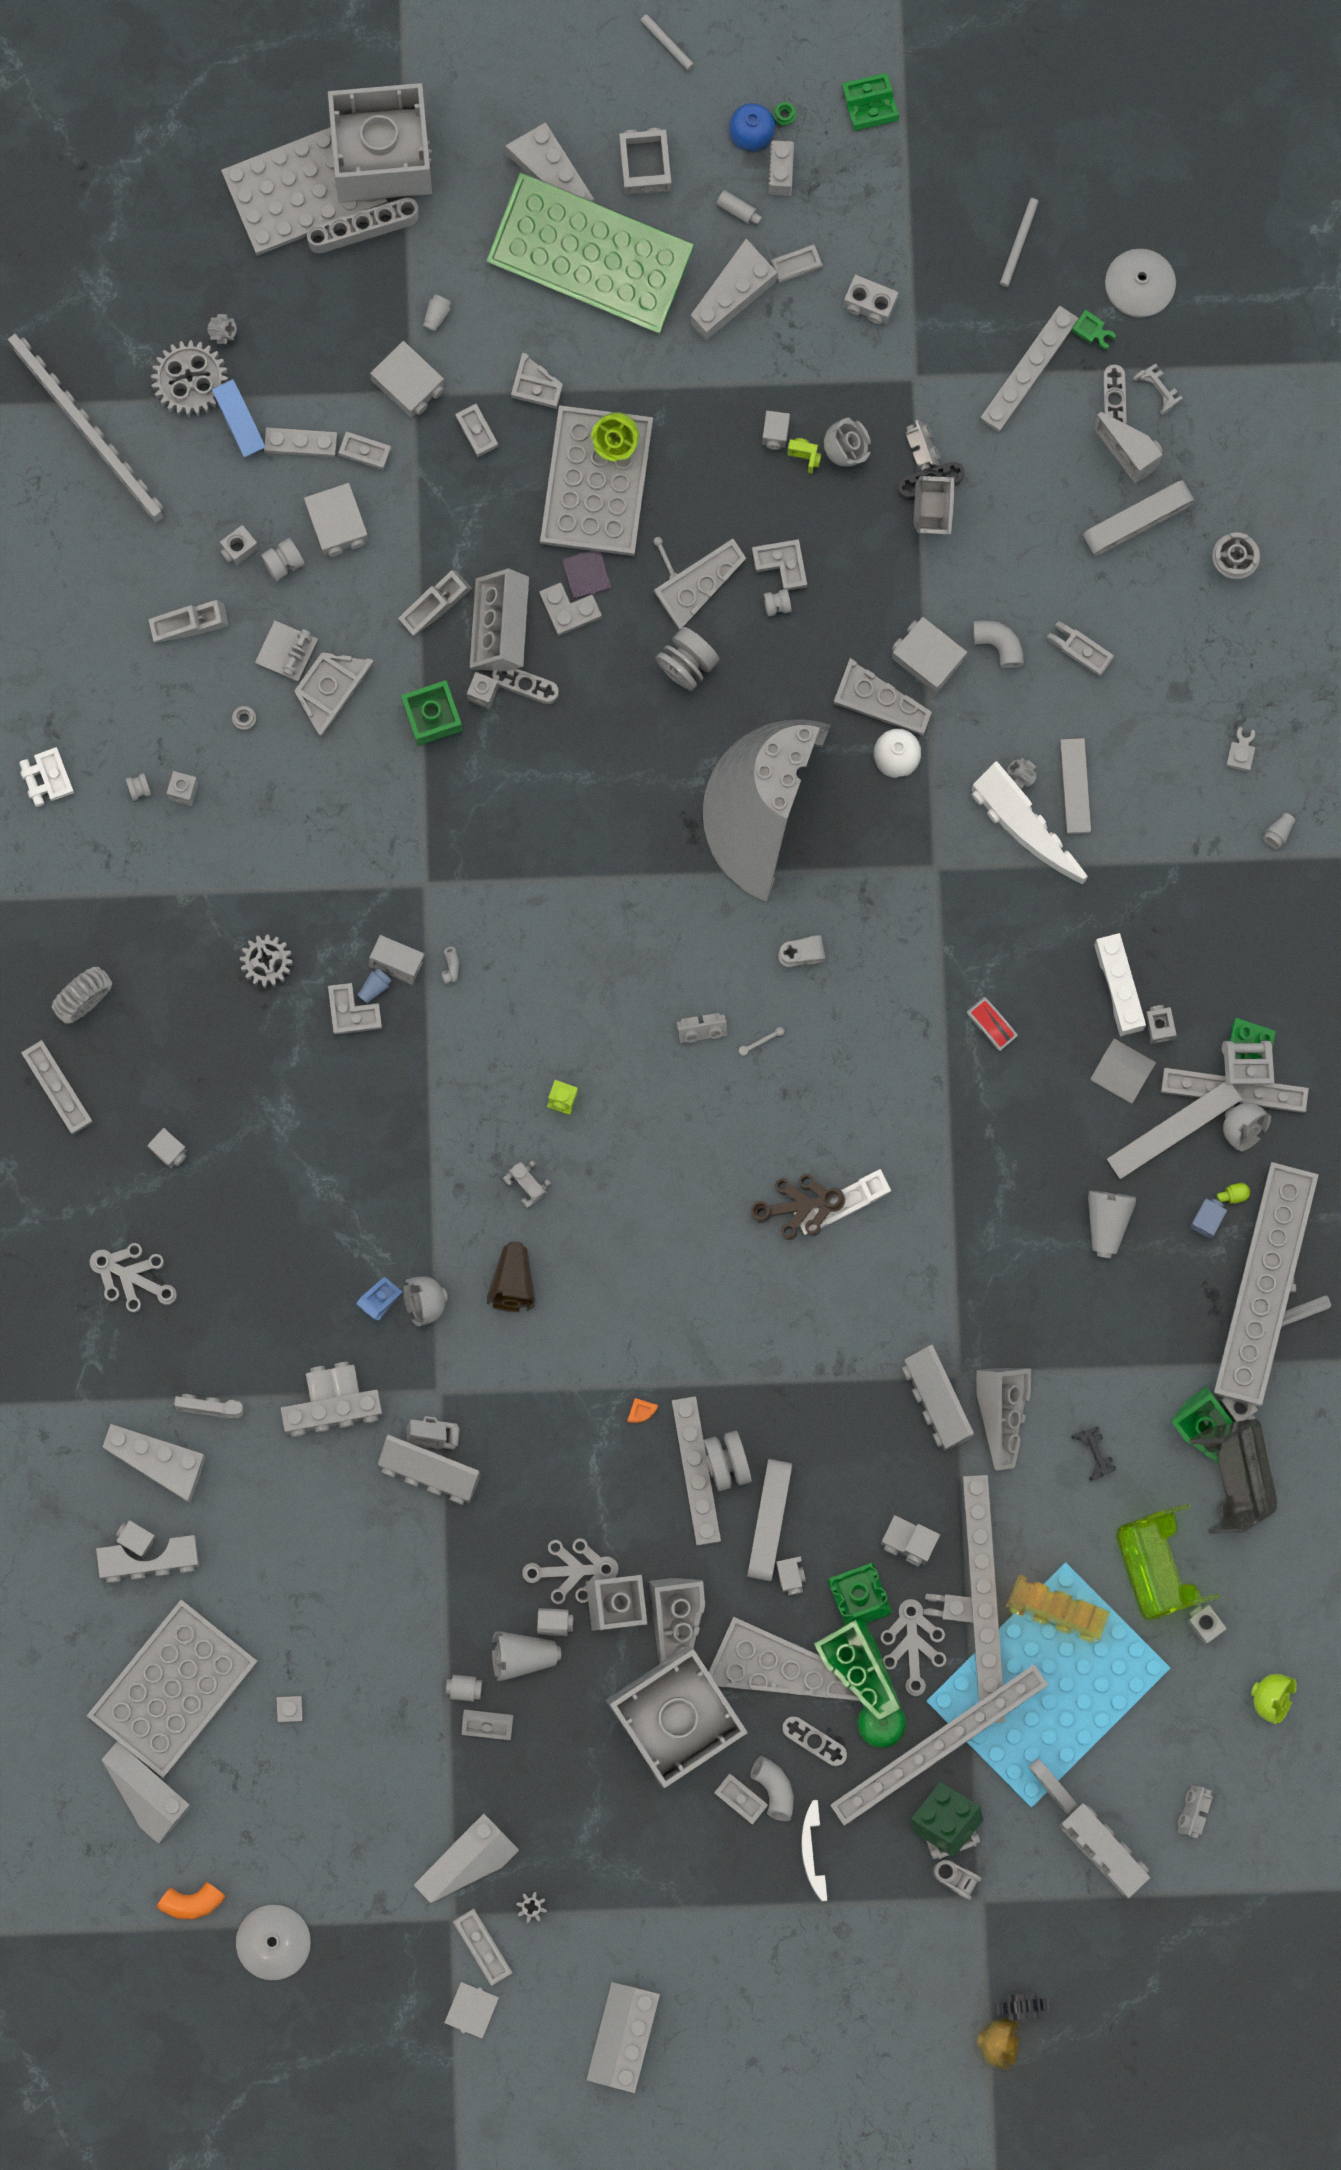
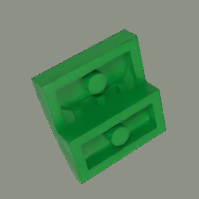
M887 73L842 83L854 131L899 121V113Z

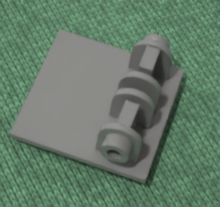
M274 620L255 663L299 682L318 639L310 636L311 633L307 630L302 629V631H299Z

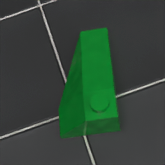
M1207 1386L1186 1400L1171 1420L1186 1442L1195 1446L1246 1483H1249L1267 1470L1266 1466Z
M855 1620L814 1644L824 1665L859 1698L878 1720H882L901 1709L877 1644L865 1621Z

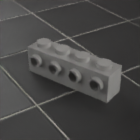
M378 1389L281 1407L284 1430L286 1435L291 1434V1437L306 1435V1431L315 1430L316 1433L329 1431L330 1427L338 1425L340 1428L354 1426V1422L364 1421L365 1424L377 1422L378 1418L383 1417Z

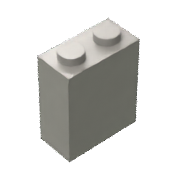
M404 341L370 373L371 381L410 418H413L416 414H422L428 406L427 403L432 398H438L444 391V378Z
M349 483L304 498L323 556H337L343 552L342 550L350 547L358 549L364 546L365 542L369 541Z
M922 617L919 622L915 620L907 629L909 634L904 640L899 638L893 645L892 659L934 693H937L966 659L967 651Z

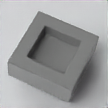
M302 1696L277 1697L278 1723L303 1721Z

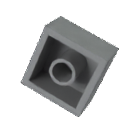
M642 1575L586 1581L592 1631L647 1624Z

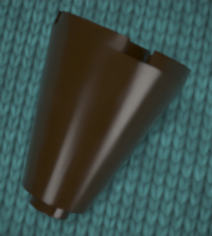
M509 1242L502 1249L487 1295V1304L489 1305L491 1302L493 1303V1308L501 1311L519 1312L520 1307H527L526 1311L535 1307L536 1301L528 1250L520 1242Z

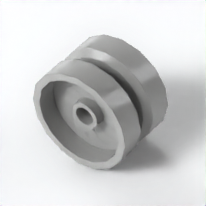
M737 1430L725 1433L723 1438L725 1450L722 1449L721 1443L716 1436L704 1440L707 1464L718 1492L731 1488L730 1472H733L735 1481L739 1485L752 1482Z

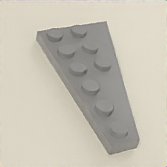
M733 1617L709 1670V1674L718 1687L859 1701V1698L824 1665L819 1655Z

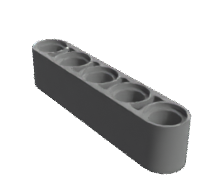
M403 198L313 226L307 233L309 248L314 253H324L411 226L418 221V205L411 198ZM408 208L414 210L411 215H404L402 213L403 210ZM384 215H388L391 217V220L388 222H382L380 221V218ZM361 222L369 224L366 229H359L357 227ZM339 229L347 231L343 236H337L335 232ZM316 236H321L324 238V240L320 243H315L312 241L313 238Z
M1181 480L1088 529L1083 533V537L1094 556H1097L1191 506L1195 500L1184 481Z
M768 1459L747 1575L749 1578L772 1581L792 1463Z

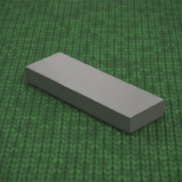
M475 1909L470 1910L453 1921L491 1986L513 1973Z

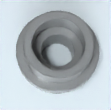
M241 706L233 712V724L240 730H248L255 725L256 714L250 707ZM243 715L248 716V717H249L248 721H247V722H241V721H240L241 716H243Z

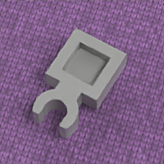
M1239 727L1236 733L1238 743H1231L1226 767L1250 772L1255 747L1249 746V744L1255 737V730L1251 731L1250 737L1245 738L1241 734L1242 727Z

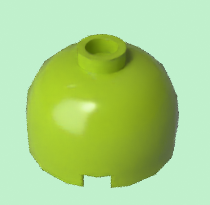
M611 412L604 415L593 426L591 440L593 439L594 449L602 458L609 461L629 458L636 450L640 439L639 428L636 422L630 416L621 412Z
M1269 1674L1260 1683L1256 1682L1252 1688L1251 1695L1254 1696L1253 1704L1257 1714L1277 1725V1722L1281 1723L1292 1705L1289 1699L1290 1693H1296V1679L1282 1674Z

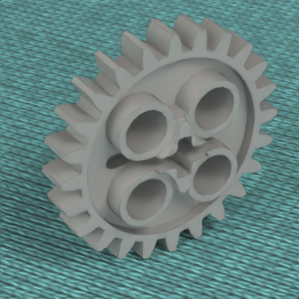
M190 340L188 347H185L184 343L180 341V348L178 349L172 344L171 353L163 350L165 358H156L160 366L152 367L153 371L157 373L151 375L152 381L156 382L152 384L153 390H158L155 393L156 399L162 398V406L169 404V412L176 408L178 416L183 411H186L187 417H190L192 411H195L196 415L200 416L201 409L209 413V405L217 407L215 396L211 389L229 381L228 377L223 376L228 373L227 368L222 367L225 364L224 360H217L219 357L217 351L211 354V346L203 349L202 342H199L197 347H194L192 340ZM198 361L205 363L200 369L193 367L194 363ZM173 367H180L182 369L178 374L170 373ZM188 376H192L191 382H188ZM203 383L210 385L206 391H200L198 387ZM178 389H185L187 391L184 396L175 395Z

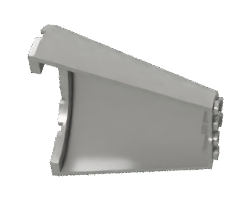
M784 720L759 727L736 741L725 752L709 778L703 802V823L711 853L728 878H731L742 890L762 901L767 902L775 881L773 876L787 819L801 782L796 772L799 768L807 766L813 746L823 748L830 728L829 724L811 720Z

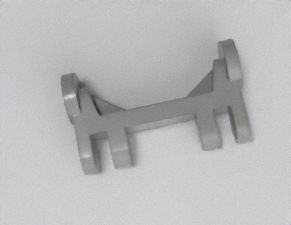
M1154 364L1148 369L1140 371L1133 379L1135 382L1145 380L1154 385L1163 397V407L1160 414L1165 415L1175 405L1180 403L1183 397L1173 398L1178 394L1176 388L1170 392L1159 380L1164 373L1161 370L1154 373L1153 371L1158 368V365Z

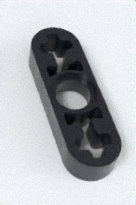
M949 462L906 476L898 484V494L905 500L915 499V487L912 493H909L907 490L903 491L906 483H909L910 486H915L920 476L933 475L935 477H942L939 472H943V476L950 473V469H954L955 472L959 471L957 478L954 479V486H956L964 478V468L958 462Z

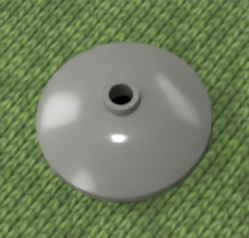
M1132 249L1120 254L1110 264L1105 278L1106 293L1113 306L1120 312L1137 318L1150 317L1164 310L1171 302L1176 288L1175 274L1169 262L1160 254L1148 249ZM1144 275L1146 280L1141 281L1138 279V276Z
M265 1905L252 1911L242 1921L236 1936V1950L241 1963L250 1973L265 1980H281L295 1974L306 1962L311 1947L310 1932L303 1918L294 1910L282 1905ZM271 1937L277 1940V1944L274 1947L268 1945V1939Z

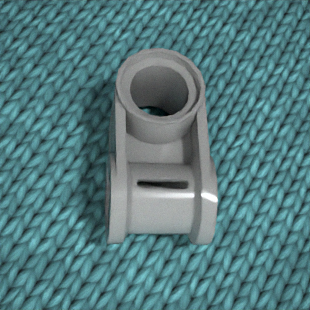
M816 935L784 943L778 954L779 962L785 967H793L825 961L826 956L822 937ZM787 950H790L792 954L795 953L793 959L785 955Z
M948 1860L939 1861L933 1867V1876L938 1882L949 1887L953 1892L967 1900H971L973 1889L977 1882L982 1880L981 1877ZM943 1864L948 1865L951 1869V1875L947 1879L941 1878L938 1872Z

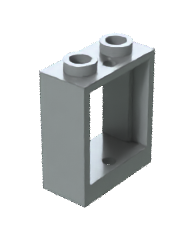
M650 128L643 132L627 130L624 133H620L619 143L624 195L671 191L666 130ZM661 142L664 175L629 178L626 145Z

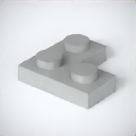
M799 539L752 547L756 572L780 569L783 589L794 590L807 587Z
M561 583L539 591V595L558 636L602 618L593 595L570 604Z
M352 983L328 986L334 1035L382 1029L379 1003L355 1006Z

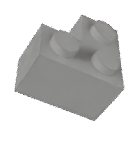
M894 1515L881 1544L885 1546L883 1550L895 1556L900 1553L907 1557L906 1561L917 1567L920 1564L925 1566L940 1534L920 1524L916 1526Z

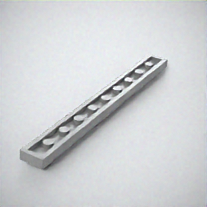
M16 334L8 338L10 347L153 521L155 523L159 522L163 518L161 512L163 509L162 505L155 497L152 499L146 493L148 488L140 479L138 481L135 480L132 476L134 472L126 461L121 463L117 458L119 453L112 444L107 446L102 440L104 435L97 426L93 428L88 423L90 420L89 416L82 408L78 410L74 406L75 400L67 390L63 392L60 389L59 385L61 383L53 373L49 375L44 369L46 364L38 355L36 357L30 352L32 348L25 338L19 339Z
M988 1475L963 1476L979 1702L1003 1686ZM1005 1716L995 1723H1005Z
M1035 1664L839 1798L831 1804V1807L843 1825L846 1826L1049 1686L1037 1666Z

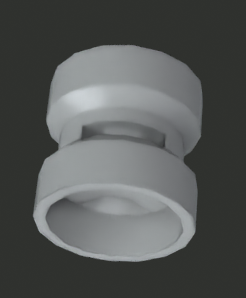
M787 589L779 590L775 594L771 592L763 593L768 617L775 616L777 612H791V603Z

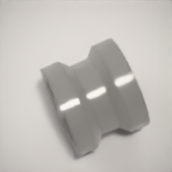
M144 773L139 774L136 778H126L133 801L138 800L143 795L146 797L151 796Z

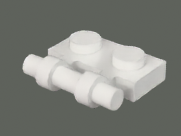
M57 747L34 755L37 762L34 766H30L28 759L19 762L22 769L20 774L22 779L26 780L29 788L28 795L30 799H33L35 807L44 805L43 794L48 793L51 801L74 793ZM41 773L45 784L38 786L34 776Z

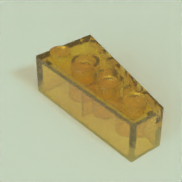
M1020 1574L1015 1578L1006 1603V1607L1010 1608V1613L1021 1617L1025 1613L1032 1616V1621L1046 1626L1047 1622L1056 1625L1057 1631L1068 1635L1072 1631L1080 1634L1079 1639L1089 1643H1093L1094 1640H1100L1110 1611L1080 1599L1077 1601L1072 1600V1596L1061 1591L1054 1590V1592L1049 1591L1050 1588L1042 1583L1025 1582L1027 1577Z

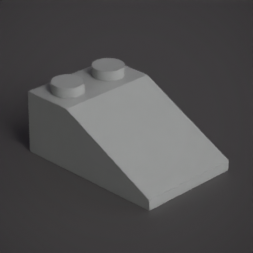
M1103 412L1097 414L1093 429L1135 484L1159 468L1163 450L1156 440L1152 441L1148 435Z

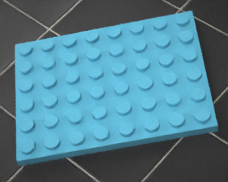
M1065 1562L999 1628L1003 1685L1035 1664L1049 1686L1005 1715V1723L992 1724L966 1743L1032 1808L1047 1791L1028 1769V1766L1038 1758L1059 1781L1170 1667ZM975 1653L926 1701L947 1724L979 1703Z

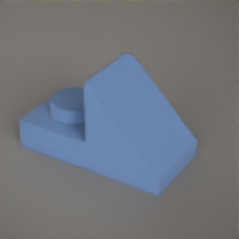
M383 1277L360 1297L356 1304L372 1318L380 1320L403 1292L387 1278Z

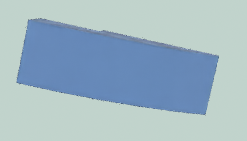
M232 379L212 388L211 390L242 456L246 457L265 448L234 380Z

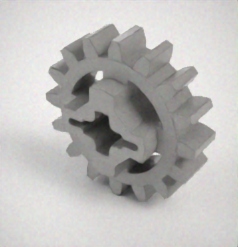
M267 934L265 940H261L259 936H256V943L249 940L250 948L242 949L246 957H240V962L245 963L241 970L242 972L248 971L245 977L247 980L254 978L253 984L255 986L262 982L263 988H266L267 983L271 982L273 987H275V980L279 979L281 982H284L283 974L290 975L291 973L287 966L293 965L292 960L287 959L292 955L291 951H284L287 944L284 942L279 945L278 937L271 941L270 936ZM266 946L273 947L278 951L272 952L266 949ZM258 949L256 957L251 959L252 954ZM262 953H265L269 959L270 970L262 963L264 958ZM282 962L280 969L275 973L276 966ZM261 971L265 973L267 976H261L256 974L255 972Z

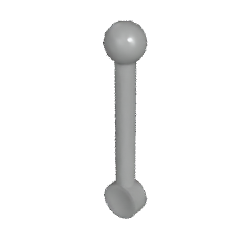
M654 538L653 543L658 546L670 573L669 579L678 574L674 573L662 546V538Z
M777 1027L775 1032L747 1047L741 1046L739 1054L746 1056L751 1049L776 1036L784 1035V1029Z

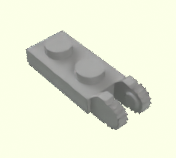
M1058 621L1055 627L1064 635L1069 636V638L1065 642L1055 634L1049 633L1046 637L1049 642L1061 648V651L1101 677L1113 660V654L1076 629L1073 630Z
M189 1394L175 1397L174 1406L177 1412L229 1419H239L244 1414L242 1403L235 1402V1400H229L224 1404L220 1403L221 1400L216 1398H206V1401L198 1400L196 1396Z
M947 1594L945 1596L925 1595V1600L930 1602H944L943 1611L927 1608L924 1609L923 1615L940 1617L942 1620L973 1624L970 1597Z

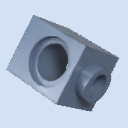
M1212 1198L1210 1201L1205 1199L1190 1228L1212 1239L1227 1212L1223 1208L1224 1204Z

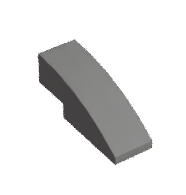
M451 570L438 584L431 586L398 619L415 636L453 607L472 588L457 571Z
M218 600L196 607L190 605L148 619L153 642L155 643L185 638L229 626L224 603Z

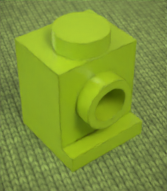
M555 1080L548 1097L549 1103L547 1108L570 1115L578 1095V1088Z

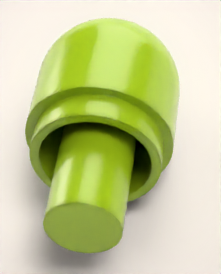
M1245 1183L1232 1184L1225 1188V1192L1217 1193L1216 1198L1219 1202L1228 1201L1229 1204L1244 1202L1250 1197V1188Z

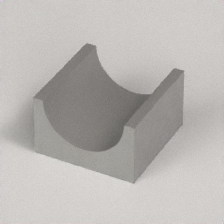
M422 83L328 91L338 202L432 194Z
M686 1646L605 1700L663 1788H666L748 1733L694 1649Z

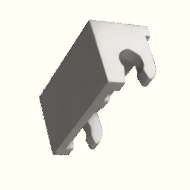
M380 935L369 957V967L373 969L380 968L385 974L413 985L422 966L424 953Z

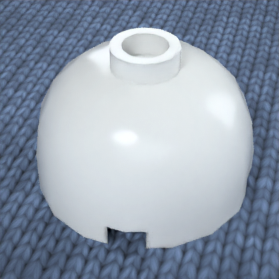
M892 729L885 732L877 739L874 747V760L877 768L883 774L892 778L910 775L918 767L921 759V747L917 738L911 732L904 729Z

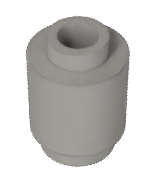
M453 1675L452 1679H447L446 1694H450V1699L474 1702V1699L480 1700L482 1680L462 1675Z

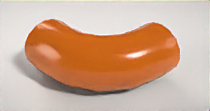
M208 1882L197 1893L191 1895L181 1894L171 1887L163 1895L156 1908L176 1919L194 1920L210 1914L223 1902L226 1896Z

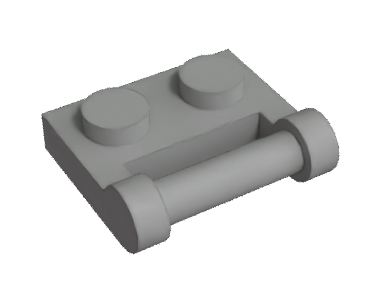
M1261 1041L1260 1043L1223 1042L1222 1053L1225 1059L1226 1085L1274 1083L1273 1054L1270 1041ZM1235 1053H1260L1262 1059H1235Z

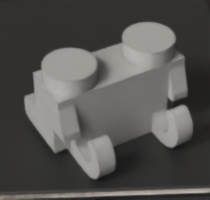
M531 1161L527 1167H525L523 1162L516 1164L503 1178L510 1186L514 1183L512 1181L514 1177L529 1195L530 1200L526 1197L521 1200L527 1209L540 1200L547 1193L545 1189L551 1185L549 1179L544 1181L543 1185L538 1184L529 1173L536 1166L534 1161Z

